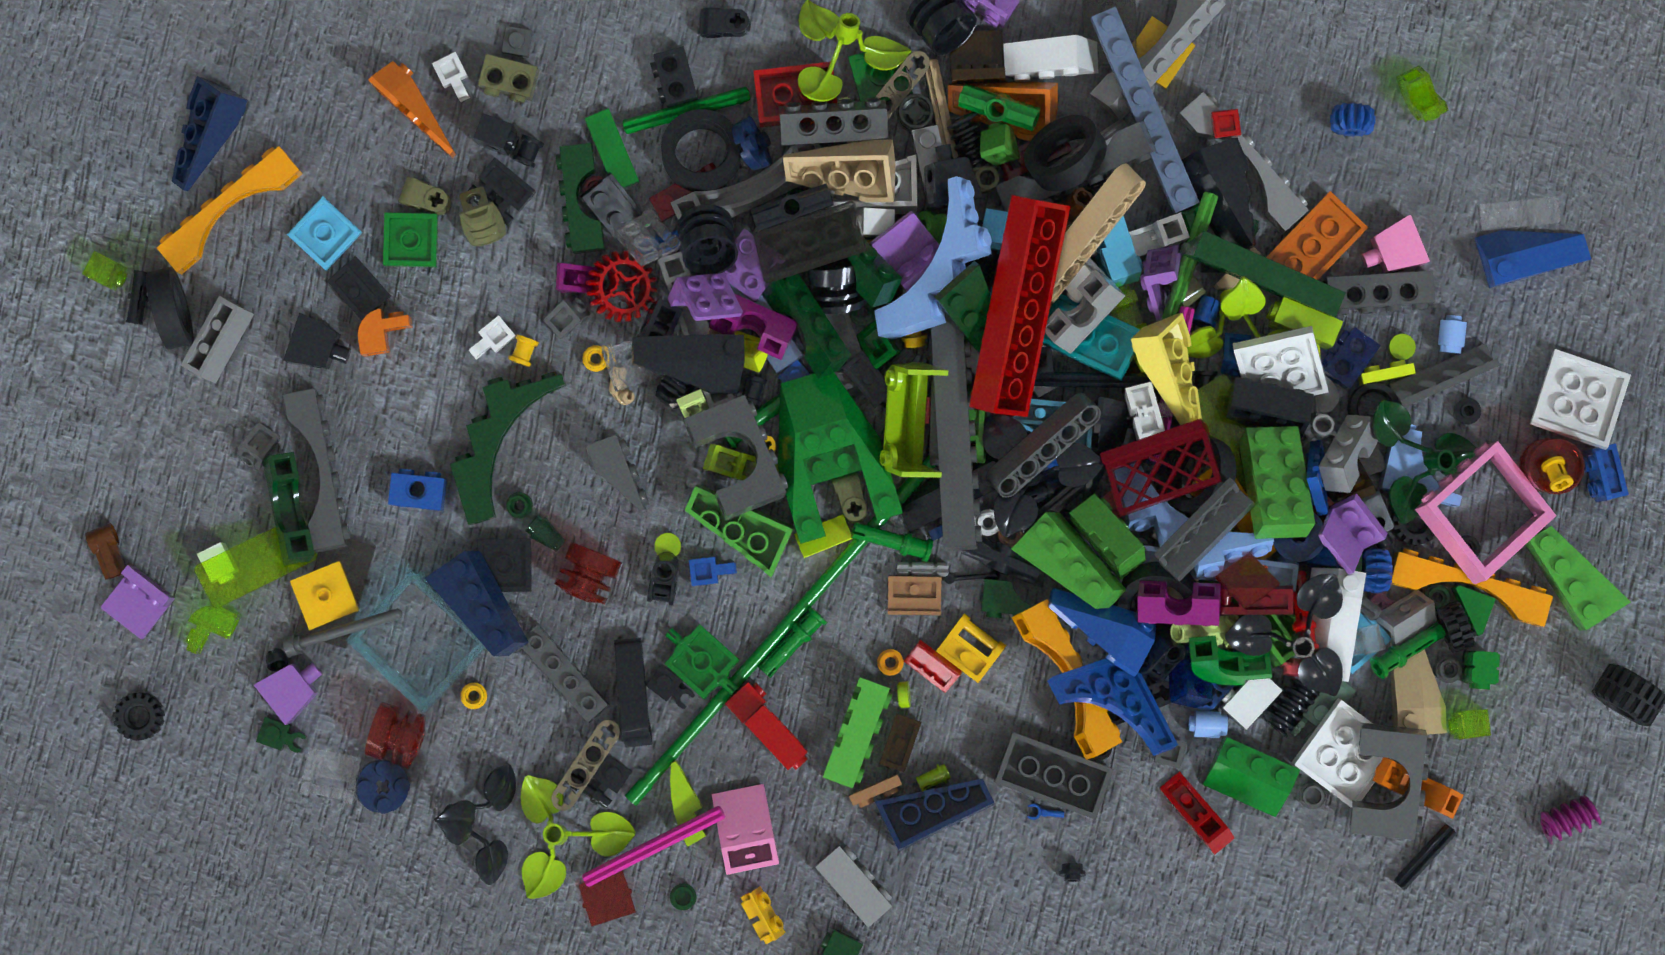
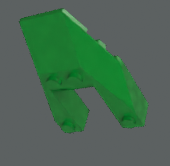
M814 373L780 383L778 470L780 474L783 473L788 484V488L785 489L786 497L800 544L826 536L811 485L862 470L876 520L879 521L903 513L892 475L880 463V453L883 450L880 437L835 373L820 379Z

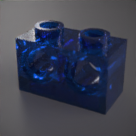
M1356 327L1352 328L1350 332L1345 329L1337 340V343L1340 344L1334 353L1330 351L1322 361L1325 376L1345 390L1352 387L1381 346ZM1352 340L1361 342V353L1352 352L1350 349V342ZM1337 361H1342L1346 364L1347 372L1345 375H1340L1335 371L1334 366Z
M1184 645L1187 651L1185 658L1169 674L1171 703L1197 708L1213 700L1212 684L1200 679L1193 673L1189 645Z

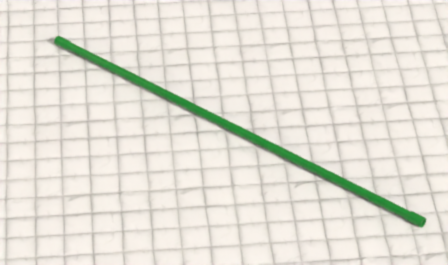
M930 454L922 462V465L932 469L937 466L930 465ZM926 477L907 478L896 491L900 505L906 501ZM874 516L867 525L881 529L891 517L877 521ZM855 538L733 674L730 680L736 686L741 687L793 627L792 625L804 616L808 608L812 607L868 542ZM723 687L647 773L639 778L624 795L635 806L639 804L652 789L655 782L732 697Z

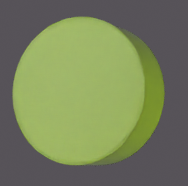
M1398 334L1391 338L1388 343L1390 356L1398 361L1409 359L1413 356L1416 349L1415 341L1407 334Z
M672 533L661 534L655 541V551L657 555L662 552H671L677 557L681 551V542Z
M908 681L897 683L898 704L901 708L911 707Z

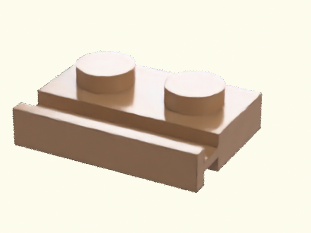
M888 575V615H941L942 577Z

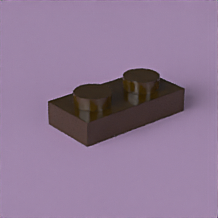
M896 713L879 764L905 773L922 722Z

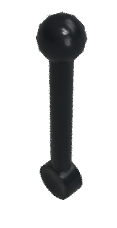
M997 570L984 574L957 576L948 573L944 580L947 584L961 580L988 578L998 580L1000 574Z

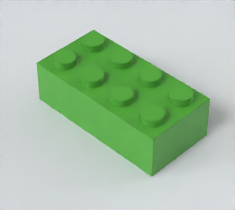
M1298 426L1246 428L1239 440V448L1247 495L1255 504L1250 510L1255 539L1307 537L1315 525Z

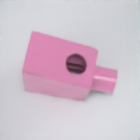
M1411 215L1370 239L1374 249L1361 254L1366 268L1380 264L1384 273L1418 267L1430 262Z

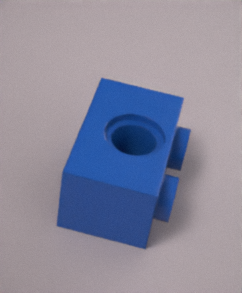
M399 469L398 473H391L388 505L444 511L447 479L441 478V473L425 471V476L414 475L415 470ZM416 482L423 483L425 488L424 493L419 497H415L411 492V488Z

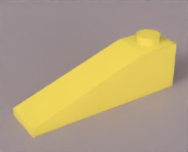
M1183 313L1175 314L1143 327L1131 338L1132 348L1136 353L1140 366L1180 425L1202 419L1198 389L1192 385V371H1195L1194 362H1189L1187 347L1192 345Z

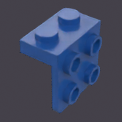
M1616 443L1609 445L1606 450L1598 447L1583 451L1584 457H1581V463L1584 472L1589 474L1588 491L1590 497L1595 498L1596 503L1629 495Z

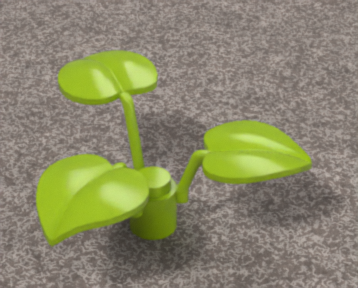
M806 0L801 8L798 20L801 33L813 41H821L825 37L832 39L836 35L838 43L827 72L819 67L805 68L799 74L798 86L804 96L814 101L825 102L836 98L841 92L842 80L837 76L831 75L842 44L849 45L856 38L860 50L866 52L864 56L866 63L878 70H892L911 54L912 50L898 42L881 36L867 37L863 43V31L859 30L860 19L857 15L844 13L839 18L832 11L820 7L810 0Z
M1242 276L1233 289H1227L1220 294L1221 310L1219 311L1218 330L1215 331L1213 327L1206 326L1190 333L1192 346L1187 347L1189 357L1207 358L1221 350L1224 342L1220 335L1223 333L1225 317L1235 321L1243 316L1255 337H1261L1248 314L1258 313L1266 303L1263 292L1255 283ZM1279 329L1270 332L1268 335L1282 333L1289 330Z
M530 775L526 776L521 788L522 810L525 816L533 823L539 824L547 818L549 819L547 826L543 830V839L549 844L548 848L551 854L549 857L544 852H535L524 861L522 879L526 890V897L537 899L548 896L558 890L564 883L566 866L563 862L554 860L556 856L555 845L564 844L569 836H592L591 846L595 852L602 856H615L622 852L635 837L636 831L632 824L621 815L613 812H602L592 817L590 822L592 831H568L564 825L553 823L554 817L552 814L560 811L552 804V794L558 785L551 780ZM558 793L557 797L560 799L558 803L563 805L564 794Z

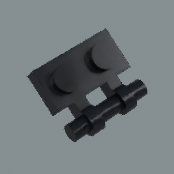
M494 158L478 177L486 184L484 189L488 202L493 201L489 198L492 191L504 199L500 205L496 202L494 204L500 211L504 224L507 226L514 220V217L507 212L508 209L513 206L520 212L536 193L531 186L497 158ZM472 185L469 188V190L475 189L477 187L475 185ZM472 196L474 198L473 201L478 205L481 196Z
M591 746L587 749L586 756L590 761L596 762L601 757V751L598 747ZM607 755L593 776L601 785L598 789H595L588 784L583 793L591 798L590 801L595 805L598 803L607 809L612 800L604 795V793L609 788L617 794L633 771L610 755ZM582 769L578 776L572 773V781L577 784L583 783L586 779L585 771ZM570 786V787H571L573 790H575L576 792H577V790H579V789H577V788H574V787Z

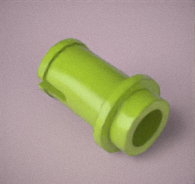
M936 764V768L916 777L922 792L942 782L948 783L947 780L951 778V775L945 764Z

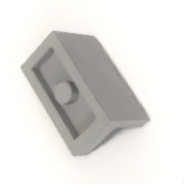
M1415 590L1382 610L1377 618V623L1391 632L1392 645L1399 646L1436 623L1435 602L1419 590Z

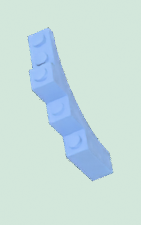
M958 176L948 179L949 204L947 222L937 252L922 277L905 294L892 303L874 310L878 336L893 340L946 323V311L934 296L966 269L965 263L992 255L990 246L992 243L991 235L987 228L977 224L979 217L975 210L973 198L975 192L970 180Z
M1140 465L1138 470L1144 472L1142 466ZM1126 467L1114 470L1116 480L1124 484L1131 470ZM1136 473L1129 487L1141 492L1147 478ZM1150 484L1145 495L1151 498L1159 496L1152 484ZM1127 489L1122 499L1124 508L1134 505L1138 494ZM1167 502L1123 516L1129 531L1143 532L1150 527H1154L1160 547L1189 519L1171 507ZM1228 532L1194 567L1196 577L1205 576L1206 578L1217 576L1220 572H1223L1225 561L1233 563L1241 560L1243 557L1252 555L1254 557L1264 556L1271 552L1274 538L1255 539L1254 533Z

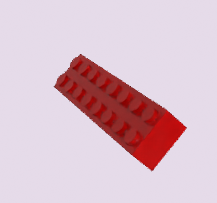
M1016 195L1011 196L973 390L971 392L969 405L971 408L995 414L1028 417L1070 206Z

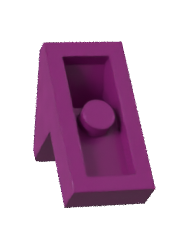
M557 263L556 290L562 293L576 292L586 294L587 291L593 290V286L586 285V281L594 280V277L590 276L588 272L589 270H598L596 267Z

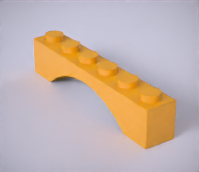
M280 146L276 149L274 147L268 149L261 156L263 160L257 165L251 164L241 172L242 177L235 183L233 181L227 183L221 189L222 194L216 199L210 198L200 207L202 210L195 216L190 215L180 223L181 228L174 234L169 232L159 241L161 244L157 249L177 273L182 275L202 258L210 231L217 220L230 207L240 200L257 193L283 191L303 174Z
M1404 548L1403 552L1394 553L1392 560V585L1409 590H1417L1439 582L1468 584L1494 597L1506 608L1513 620L1537 627H1545L1553 596L1546 594L1547 589L1531 585L1530 589L1520 587V581L1505 578V582L1495 579V574L1486 581L1473 584L1457 563H1454V567L1444 565L1443 559L1429 556L1428 560L1418 557L1419 552Z
M1048 599L1012 617L1023 640L1048 655L1062 673L1082 667V658L1073 649L1069 633L1061 626L1057 618L1058 615L1048 607ZM1074 702L1076 719L1074 738L1086 760L1097 757L1122 743L1120 731L1116 724L1111 721L1107 709L1094 704Z

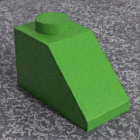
M1003 122L989 125L988 130L982 131L980 140L981 158L995 166L1021 158L1013 128L1003 124Z

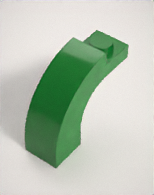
M1216 635L1189 638L1192 671L1204 681L1220 685H1245V680L1272 678L1269 652L1260 656H1251L1242 652L1225 651L1217 647Z

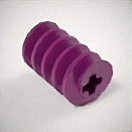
M1580 796V803L1576 799L1570 800V807L1566 803H1562L1560 811L1556 807H1552L1550 815L1546 811L1541 812V826L1550 844H1553L1552 836L1554 835L1559 841H1562V832L1572 837V828L1582 833V824L1592 829L1591 820H1595L1598 825L1602 824L1595 805L1587 796Z

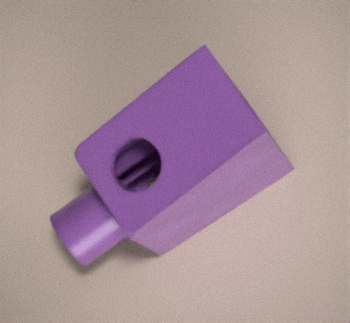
M313 662L302 671L296 664H290L257 682L254 686L281 721L288 725L294 721L318 694L311 683L323 674Z

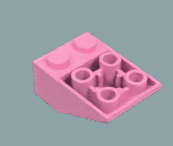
M764 784L712 794L713 806H720L725 814V818L717 822L726 875L779 864Z

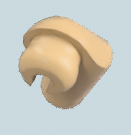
M612 368L609 392L618 403L628 405L634 401L635 395L623 383L625 369Z

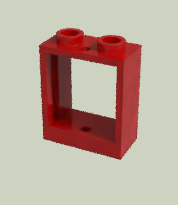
M765 704L744 723L787 770L791 767L797 770L808 759L805 756L808 750Z

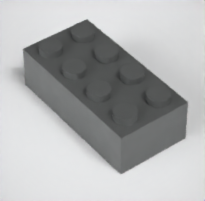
M1011 731L993 782L1096 820L1114 769Z

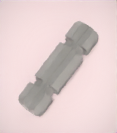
M933 562L897 563V575L899 576L912 574V576L937 575L946 577L949 573V565L946 562H937V564H933Z

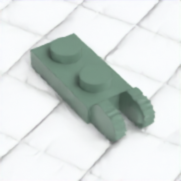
M1342 681L1336 696L1319 692L1320 696L1316 695L1313 699L1315 703L1307 706V713L1302 712L1301 721L1295 724L1294 730H1291L1290 733L1296 736L1302 731L1307 721L1312 723L1315 727L1304 738L1303 744H1305L1335 701L1339 698L1347 703L1356 690L1348 683Z

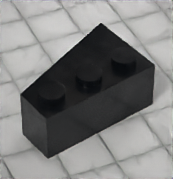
M1235 378L1229 390L1226 418L1251 428H1257V425L1261 427L1298 426L1301 440L1311 420L1314 394L1306 393L1301 389L1283 388L1273 383L1254 382L1249 378Z

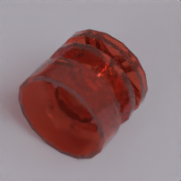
M1542 438L1533 441L1524 449L1520 456L1519 468L1538 492L1560 495L1570 492L1580 483L1584 476L1585 463L1583 455L1576 445L1567 440ZM1561 456L1565 460L1564 467L1567 474L1572 477L1574 482L1569 488L1553 492L1549 486L1551 483L1547 473L1543 472L1541 465L1549 458Z
M571 542L565 559L574 564L573 570L567 568H560L559 572L570 576L569 580L565 581L556 578L554 584L567 594L586 602L606 604L608 598L597 594L598 589L611 591L612 588L602 582L603 577L616 579L622 562Z
M382 702L377 709L365 746V756L382 761L388 750L392 751L391 763L396 765L403 754L402 767L409 769L413 760L419 754L424 740L426 715L419 713L414 724H412L413 711L409 710L403 720H399V707Z

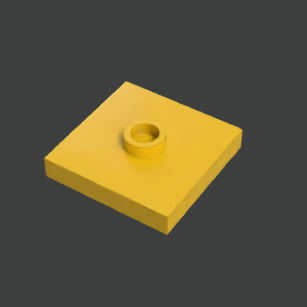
M1153 16L1132 45L1138 59L1145 55L1159 41L1168 28L1167 25ZM1191 42L1155 83L1166 90L1196 45Z
M341 561L290 581L309 630L360 611Z

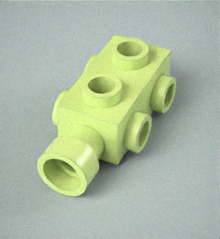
M1221 615L1219 626L1172 624L1170 630L1171 638L1176 643H1188L1191 637L1216 635L1217 647L1220 649H1232L1233 647L1225 639V634L1239 616Z

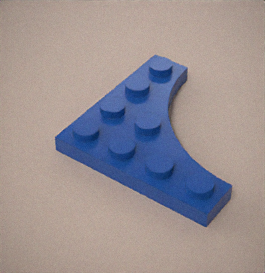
M1105 658L1058 674L1047 681L1059 705L1070 702L1094 704L1122 718L1141 736L1153 756L1178 746L1140 673L1134 677Z

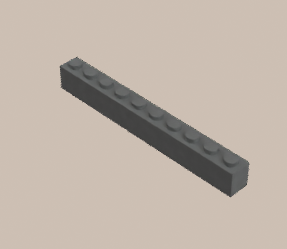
M945 312L946 323L931 327L933 366L949 370L948 376L934 375L939 471L942 472L940 494L943 547L945 551L977 549V542H982L981 526H976L975 516L980 515V500L974 499V489H979L978 473H973L972 464L977 462L976 446H971V436H976L975 420H970L969 410H974V408L969 407L971 394H968V384L973 383L972 368H967L966 358L971 357V346L969 341L965 342V336Z

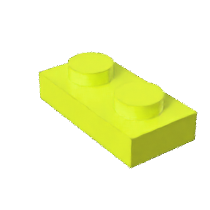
M1405 360L1389 363L1390 368L1380 370L1379 365L1363 368L1364 373L1358 375L1359 385L1411 376L1416 373L1414 363L1406 364Z

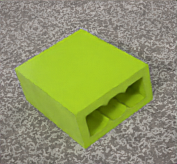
M1286 297L1271 304L1266 315V319H1269L1267 327L1275 330L1287 329L1291 331L1312 326L1316 343L1325 351L1334 346L1343 324L1342 320Z

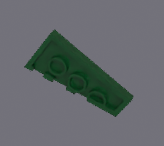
M974 261L934 297L980 355L991 295L980 265Z

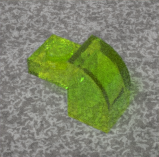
M1420 65L1396 76L1401 94L1417 121L1421 119L1424 122L1435 120L1441 114L1449 111L1446 101L1435 92L1430 74Z
M1129 284L1118 287L1125 297L1109 315L1134 327L1141 326L1144 322L1136 305L1138 298L1135 290L1131 291Z
M214 605L196 610L188 619L189 622L197 625L196 629L192 628L186 638V643H188L186 650L194 654H201L211 632L225 639H231L242 615L229 608Z

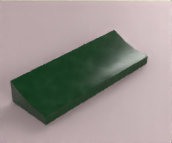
M1203 231L1192 241L1182 243L1179 253L1239 280L1244 276L1262 290L1281 298L1286 297L1332 317H1336L1346 294L1344 291L1206 231Z

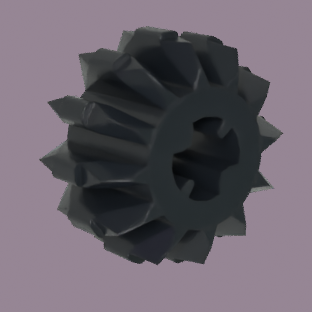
M665 375L657 386L655 396L664 405L677 409L679 405L676 399L692 393L696 386L679 382L680 380Z

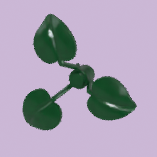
M1382 400L1377 405L1373 415V431L1377 440L1386 447L1394 446L1399 440L1403 444L1426 452L1423 462L1428 471L1416 475L1413 480L1408 476H1401L1390 487V505L1398 521L1406 524L1418 515L1415 509L1422 503L1421 499L1427 493L1426 486L1418 483V481L1429 475H1435L1436 471H1440L1445 476L1448 474L1453 475L1458 471L1455 467L1466 458L1471 459L1475 455L1473 451L1476 449V446L1466 438L1455 433L1442 434L1436 440L1435 449L1409 441L1403 437L1409 432L1411 427V417L1408 410L1399 403Z

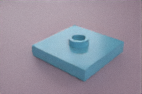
M322 196L287 235L327 271L363 232Z

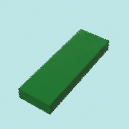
M609 108L584 118L607 173H612L623 188L638 183L639 179Z

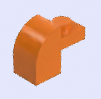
M376 309L367 314L361 321L358 329L360 354L363 357L390 353L387 332L413 328L412 318L409 315H404L403 311L389 313L388 318H385L384 311L381 309Z

